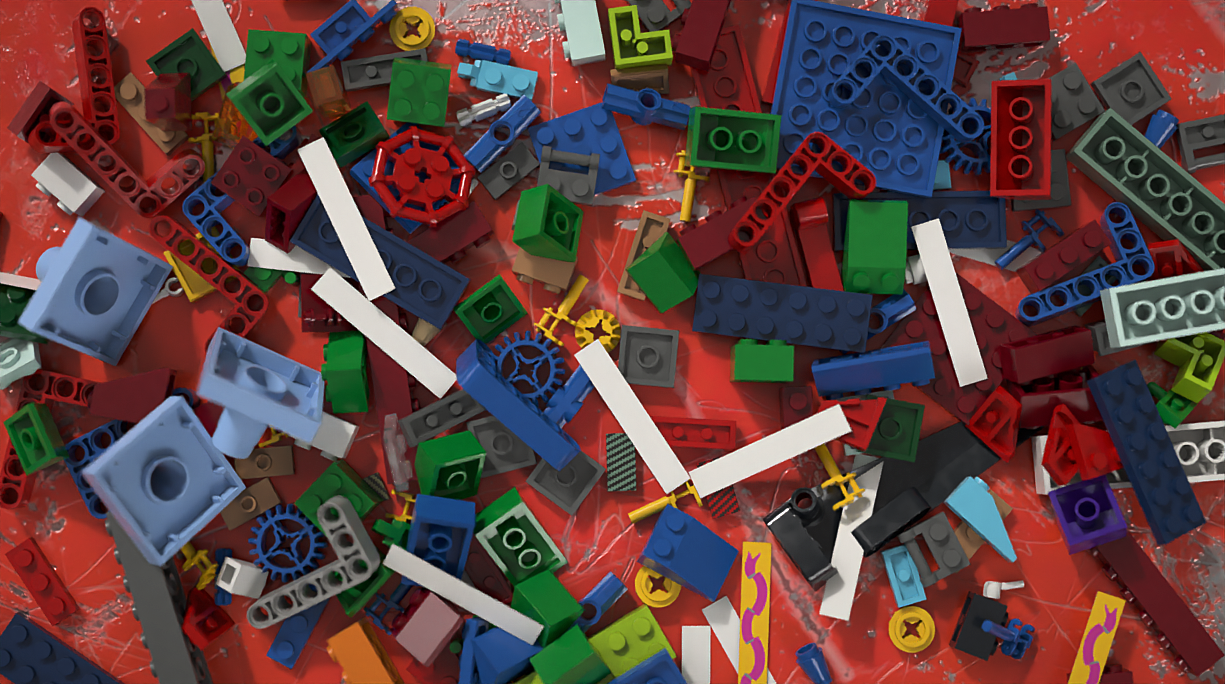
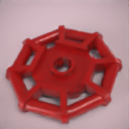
M414 125L409 126L408 130L385 142L380 141L377 144L374 167L368 181L369 186L374 187L389 209L390 216L393 218L397 216L428 224L429 227H436V223L460 210L468 208L471 182L476 171L475 167L470 165L454 142L455 138L453 136H444L418 129ZM419 141L441 147L438 151L420 147ZM408 142L411 143V148L401 155L393 151ZM446 151L459 169H451L448 159L443 156ZM387 159L395 164L393 174L390 176L384 175ZM424 172L429 176V179H425L424 183L419 182V177L414 174ZM461 178L458 193L454 194L450 191L452 179ZM392 185L394 189H398L400 201L397 202L387 186ZM445 199L449 202V204L434 211L432 205L436 201ZM406 203H409L416 206L424 207L425 212L405 207Z

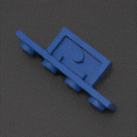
M350 0L310 34L327 56L306 73L311 80L315 77L320 80L332 70L329 65L336 59L343 61L354 51L351 47L360 40L364 43L375 33L373 28L381 21L383 24L388 23L397 14L395 12V9L398 7L396 1L391 0L371 18L356 0Z

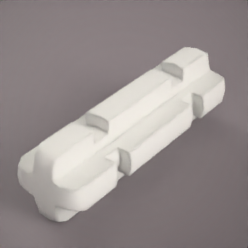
M502 94L497 96L495 100L491 98L472 105L471 109H461L456 112L459 124L466 126L471 124L473 120L477 122L496 115L497 111H507L512 107L509 96Z

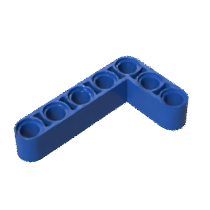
M879 35L874 38L828 92V99L832 106L839 109L847 108L876 75L881 72L956 140L963 143L970 142L984 130V121L981 116L889 35ZM875 45L885 46L888 52L887 56L877 55ZM897 64L906 65L909 69V75H900L897 72ZM856 66H864L868 70V78L859 77L855 71ZM919 83H926L930 87V95L921 94L918 88ZM838 87L846 88L850 94L849 99H840L837 96L836 89ZM941 102H947L951 105V115H946L941 111ZM963 121H968L973 125V134L964 132L962 128Z
M294 125L290 128L293 133L288 140H280L279 136L267 146L259 137L252 142L262 149L270 148L272 156L283 160L298 147L301 142V133ZM217 171L184 200L183 212L222 258L233 266L242 267L248 264L250 247L220 214L235 200L226 193L221 197L215 196V189L217 187L211 184V182L218 173ZM203 203L205 206L204 212L199 216H194V207ZM219 224L223 225V233L218 237H212V228ZM238 245L242 246L241 255L234 259L231 258V249Z
M1120 202L1108 205L1100 219L1101 228L1111 242L1109 246L1116 262L1026 296L1019 303L1015 313L1016 318L1027 327L1034 326L1100 301L1101 290L1143 283L1149 279L1154 272V262L1127 205ZM1112 213L1118 214L1122 219V223H1113L1108 215ZM1120 240H1130L1133 243L1134 248H1123L1120 243ZM1132 265L1142 266L1145 269V275L1135 274L1132 270ZM1106 275L1115 276L1118 280V285L1111 286L1107 284L1104 277ZM1086 285L1090 288L1091 295L1082 296L1078 292L1077 286ZM1053 295L1062 297L1064 305L1060 307L1053 305L1050 297ZM1027 305L1033 306L1037 310V315L1035 317L1025 315L1023 307Z
M476 338L456 359L457 382L469 395L552 467L561 471L581 451L580 446L569 434L496 371L495 359L491 357V354L494 353L483 341Z
M176 388L173 390L172 396H180L183 393L189 396V407L191 410L199 407L200 398L196 391L187 388ZM114 419L65 445L70 457L64 459L89 512L92 516L99 519L107 518L106 513L100 508L102 499L93 487L88 484L87 479L81 472L128 433L126 427L129 421ZM104 433H108L111 436V444L107 448H104L101 444V437ZM79 446H82L85 450V457L81 461H78L75 457V450Z

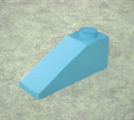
M971 476L966 477L943 503L1007 562L1013 563L1017 557L993 496L987 492L990 487L977 476L975 479Z

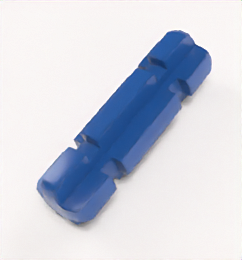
M458 39L455 52L457 55L464 57L470 55L473 59L490 62L496 61V63L509 65L510 50L503 48L496 50L494 46L477 42L470 44L468 40Z
M219 548L215 551V561H217L218 568L215 572V589H217V592L214 594V603L219 606L229 605L232 602V593L216 585L225 557L232 558V550L229 548Z

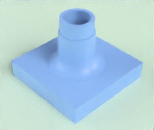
M79 217L63 246L52 247L46 250L38 259L36 275L41 284L18 322L34 333L116 366L173 266Z
M218 327L208 347L197 395L225 406L218 421V427L211 439L213 445L228 456L238 459L248 458L268 425L311 443L321 424L325 381H322L321 372Z
M170 396L81 472L148 562L158 566H162L246 488L222 452L213 445L212 438L181 396Z

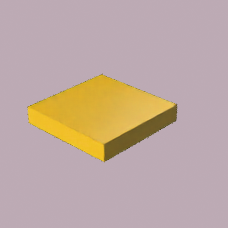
M216 226L211 230L212 237L220 236ZM201 233L195 235L217 252ZM187 239L180 243V250L185 255H191L195 250V245L190 239ZM170 251L164 252L167 261L173 266L172 270L191 303L217 290ZM208 257L203 262V269L209 274H214L218 269V263L215 259ZM228 277L225 285L234 281L237 277Z

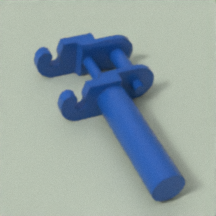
M1036 209V215L1028 222L1023 220L1021 222L1023 225L1022 229L1024 231L1027 230L1029 235H1025L994 263L1000 270H1003L1032 244L1038 246L1040 252H1044L1046 248L1038 239L1039 234L1047 227H1050L1053 231H1057L1056 234L1059 237H1062L1064 235L1063 230L1052 217L1047 219L1044 211ZM1041 220L1044 225L1035 231L1032 226Z
M400 583L391 594L389 601L384 598L386 596L384 593L381 595L376 593L377 599L370 608L364 607V610L367 612L365 615L367 617L371 615L374 618L372 622L380 629L385 630L388 635H391L390 628L382 623V618L392 607L401 612L405 611L399 603L413 585ZM383 602L387 606L378 616L374 611Z
M1016 618L1009 622L1007 628L990 620H986L982 624V629L985 632L1004 640L1001 646L1002 653L1011 655L1017 660L1023 657L1026 648L1030 647L1034 638L1027 631H1035V628L1030 624L1024 625L1021 631L1015 628V625L1022 626L1023 624L1021 620Z

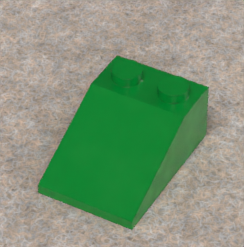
M705 107L690 108L685 166L776 173L781 115Z
M849 199L841 270V281L845 292L903 295L907 251V201Z
M515 487L475 515L473 530L475 537L514 587L546 570H551L554 573L568 563L565 556Z

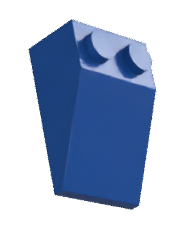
M417 494L406 551L461 581L475 526V502ZM404 575L401 576V584L422 586Z
M667 504L662 510L636 562L714 602L739 551L694 517Z

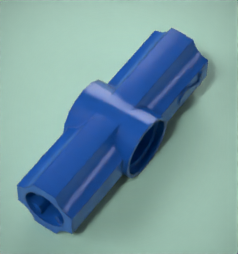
M607 84L601 105L602 109L631 116L632 120L639 125L646 126L655 122L684 130L687 125L691 108L690 105L661 98L656 90L645 88L638 92L612 84Z
M523 95L499 120L491 124L489 130L464 154L465 158L482 174L506 148L514 144L516 138L542 112L529 98ZM505 127L510 130V136L507 140L499 141L495 138V132L499 128Z
M904 288L903 295L893 294L871 308L870 314H874L879 318L880 325L877 329L868 327L867 340L917 310L914 301ZM839 350L842 355L849 352L847 350Z
M581 365L578 366L563 387L560 386L546 404L547 408L544 410V413L561 428H563L566 422L569 423L584 404L583 400L595 387Z
M610 571L584 598L579 600L582 606L587 603L593 604L597 609L596 615L589 619L580 615L568 630L578 624L585 633L593 624L598 622L600 617L628 588Z

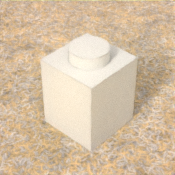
M226 556L216 585L230 593L259 599L262 589L266 585L269 571L262 573V567L258 565L255 566L251 562Z

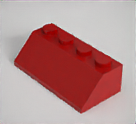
M1051 79L991 81L990 197L1015 200H1051Z

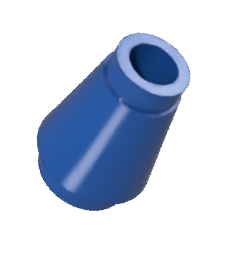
M1158 110L1156 115L1151 117L1145 137L1160 149L1178 129L1176 125L1179 119L1163 110Z
M809 643L796 651V663L814 684H830L832 682L821 647H817L816 643Z

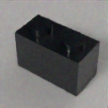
M969 591L949 645L988 661L989 655L993 656L997 649L998 639H996V636L985 632L982 629V624L984 621L990 620L1004 627L1008 619V612H1006L1008 606Z

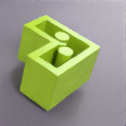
M637 5L608 8L615 69L661 64L672 65L673 54L669 29L640 33Z
M1207 332L1159 340L1154 355L1180 367L1171 391L1195 403H1198L1211 392L1225 357V341Z

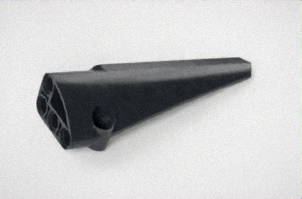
M959 422L918 442L915 462L882 457L850 471V474L856 473L854 479H857L883 462L872 516L851 532L864 550L863 556L866 558L873 555L896 538L897 534L908 529L942 504L966 477L971 476L975 479L976 476L981 475L1002 458L967 428L964 423ZM1019 426L1016 448L1045 426H1040L1036 429L1020 428ZM849 481L843 483L846 490H848ZM821 484L813 488L800 487L792 493L791 499L763 518L771 533L815 592L823 587L828 579L838 573L837 568H833L831 565L843 508L839 507L838 510L834 511L832 507L838 502L843 501L845 496L840 486L836 485L831 487L828 485L825 489L821 488ZM809 498L813 502L809 508L801 509L798 507L800 500Z

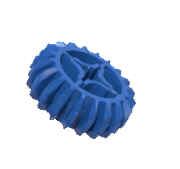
M971 98L968 105L981 118L988 121L990 125L984 126L981 134H985L977 142L972 140L967 143L955 140L944 129L941 143H944L945 146L940 148V154L948 152L949 156L945 158V162L949 163L954 160L956 162L953 165L955 171L963 165V173L968 175L973 167L974 174L978 176L982 173V168L986 173H990L991 155L989 156L987 153V138L991 136V106L987 108L986 99H982L979 105H977L976 99ZM952 107L948 109L950 115L952 114ZM963 121L962 127L964 132L972 134L974 132L973 125L968 121ZM969 148L974 156H978V158L969 157L961 152L960 149Z
M530 331L525 332V340H521L520 334L515 332L514 338L516 342L511 343L510 339L505 337L503 340L508 346L503 349L501 345L497 344L495 348L501 354L499 357L491 354V357L497 361L496 371L503 376L505 359L509 354L512 355L516 362V368L505 379L510 384L521 380L528 381L535 392L523 395L539 407L537 398L542 397L543 401L548 403L549 398L545 393L550 391L554 395L556 389L552 388L553 383L563 385V381L557 379L556 374H565V369H557L556 364L563 363L564 358L554 359L553 356L560 350L558 347H555L549 351L548 347L552 343V340L549 338L544 344H541L542 334L537 333L535 341L531 340ZM530 346L541 350L543 354L534 359H526L517 348ZM518 357H520L523 363L534 365V370L531 371L534 372L532 377L535 383L525 374L517 376L519 370H522L519 368L521 363ZM549 361L550 376L547 383L542 386L537 378V371L544 363Z
M288 504L286 513L282 505H277L276 514L271 509L265 511L268 520L264 517L256 519L262 528L255 526L251 528V532L257 534L258 537L248 539V543L257 545V548L250 550L249 554L259 555L260 558L256 559L253 564L257 566L264 563L265 566L262 568V573L272 569V580H276L280 573H282V582L286 583L290 579V573L293 580L301 577L300 571L304 576L311 573L308 566L315 570L320 567L319 563L314 559H324L326 556L318 551L319 548L328 547L327 542H319V538L325 535L322 532H317L316 528L318 527L307 516L304 517V513L299 508L295 513L294 504ZM292 519L302 524L304 528L297 532H291L286 526L282 525L280 520ZM271 527H273L276 542L273 547L267 550V535ZM285 535H287V539L299 536L291 544L292 551H290V547L277 551L285 543ZM309 535L310 550L304 560L300 544ZM279 554H285L290 560H294L297 566H283L272 558Z

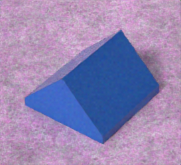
M498 626L471 640L481 684H508L533 669L529 659L543 649L537 640L531 645Z

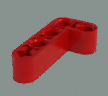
M823 197L794 203L790 207V216L809 287L844 291L826 226L828 212Z

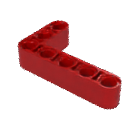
M86 7L72 22L83 115L97 131L103 130L108 134V142L112 146L120 137V128L104 15L99 9ZM83 18L91 20L94 28L87 27L83 22ZM91 46L95 48L98 56L90 55L86 47ZM90 74L97 75L101 79V85L94 83L91 80ZM94 102L101 103L105 108V113L97 111ZM59 120L57 122L67 124L71 120ZM51 121L41 122L29 134V145L38 153L76 152L54 130ZM39 132L48 133L51 143L43 142L39 137ZM83 133L79 135L80 142L77 143L88 145L93 141V136Z
M58 102L50 109L49 116L54 130L137 214L144 218H153L204 173L205 164L199 153L194 149H183L146 181L71 104ZM66 111L72 115V119L67 124H61L55 120L56 115ZM83 133H88L93 136V141L88 145H80L77 143V138ZM103 155L114 157L113 163L109 166L99 165L98 160ZM193 158L197 160V165L192 170L183 168V163L187 159ZM124 176H131L134 178V183L129 187H122L119 185V180ZM166 178H174L176 183L172 188L165 189L161 187L162 181ZM144 197H152L154 199L152 206L147 208L141 207L139 203Z
M821 132L811 133L731 230L728 239L729 244L736 251H748L760 239L813 171H816L849 199L859 200L864 199L874 190L876 186L875 175ZM809 143L817 144L820 148V154L811 152ZM831 162H839L842 165L843 172L835 171L832 168ZM791 165L800 166L803 175H795L791 170ZM854 179H859L864 183L865 191L856 188ZM779 186L783 188L786 194L785 197L779 198L776 196L773 187ZM756 208L764 209L768 214V219H759L755 213ZM745 230L748 232L750 242L741 241L737 235L738 231Z
M165 215L155 217L149 224L150 235L236 304L218 327L244 338L269 308L270 299L267 293L176 219ZM162 220L168 221L172 227L171 233L167 237H163L157 232V225ZM184 239H190L195 245V250L191 255H185L180 250V243ZM208 257L215 259L218 263V269L214 274H209L203 269V262ZM235 276L240 280L241 288L238 292H231L226 288L225 284L228 277ZM255 294L263 298L264 306L261 310L250 308L248 299L251 295ZM233 317H240L244 320L245 329L243 332H235L231 329L230 321ZM217 329L213 332V334L208 338V340L205 343L206 355L209 344L212 341Z
M37 369L33 374L24 377L15 413L30 403H45L51 413L54 400L88 407L87 400L90 391L94 390L95 385L102 382ZM42 375L46 383L44 388L39 390L36 386V380ZM70 381L74 386V391L70 396H66L64 386ZM10 437L0 474V507L4 509H17L25 507L29 503L37 472L27 476L25 471L21 475L17 473L16 464L19 461V457ZM13 488L18 493V499L15 503H12L9 499V492Z

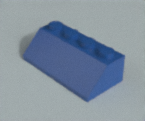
M929 341L865 351V353L857 352L814 359L811 366L818 396H826V400L842 398L843 393L854 391L855 395L872 393L871 388L883 387L884 391L896 390L901 388L900 384L912 382V386L926 385L930 383L929 379L935 378Z

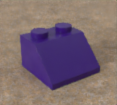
M1105 474L1048 492L1056 522L1069 555L1126 536L1127 524Z

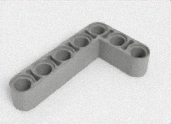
M340 495L333 496L318 511V520L339 559L263 595L247 611L248 622L253 627L258 629L267 628L365 581L379 567V554L348 498ZM330 507L336 508L340 513V517L334 516L331 513ZM344 533L350 534L354 539V543L348 542L345 539ZM358 559L364 560L368 565V569L361 567ZM333 572L340 573L343 581L336 579ZM309 583L317 587L318 593L310 589ZM285 595L293 600V604L286 601ZM260 607L266 609L269 616L263 614Z

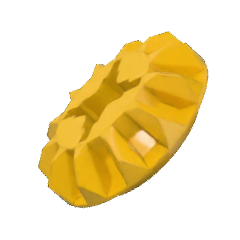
M406 7L398 11L392 18L390 35L396 46L404 51L429 47L435 37V24L427 11L419 7ZM405 22L413 27L417 24L420 25L418 27L420 38L413 34L406 37L408 29Z
M591 310L585 313L576 324L575 337L577 343L582 349L593 343L594 335L585 329L596 328L599 321L602 320V330L610 334V336H600L599 341L606 352L609 353L617 346L621 336V329L617 319L605 310Z
M646 566L639 570L635 578V589L643 603L655 608L668 606L676 600L681 590L680 584L665 577L662 585L668 593L658 589L650 594L649 592L652 590L653 584L648 576L657 580L663 577V575Z
M905 606L895 611L889 621L888 634L893 644L900 650L915 653L924 650L930 645L934 638L935 625L932 617L924 609L917 606ZM903 620L911 624L918 622L915 629L920 636L919 638L912 634L905 635L902 638L907 630Z

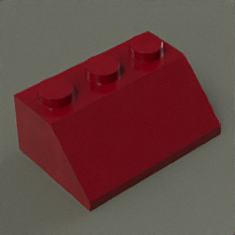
M1091 364L1086 365L1083 370L1077 372L1058 373L1059 376L1055 378L1033 379V383L1029 385H1016L1015 382L1006 379L1009 394L1022 404L1020 428L1036 429L1040 426L1050 425L1054 408L1061 404H1065L1079 422L1093 424L1103 420L1087 383L1088 380L1099 376Z

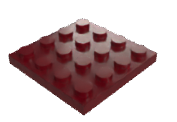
M956 273L988 379L960 387L929 286L916 301L915 307L917 310L903 318L881 348L929 341L935 378L929 379V384L915 387L962 423L969 425V420L1004 379L1000 344L1038 334Z

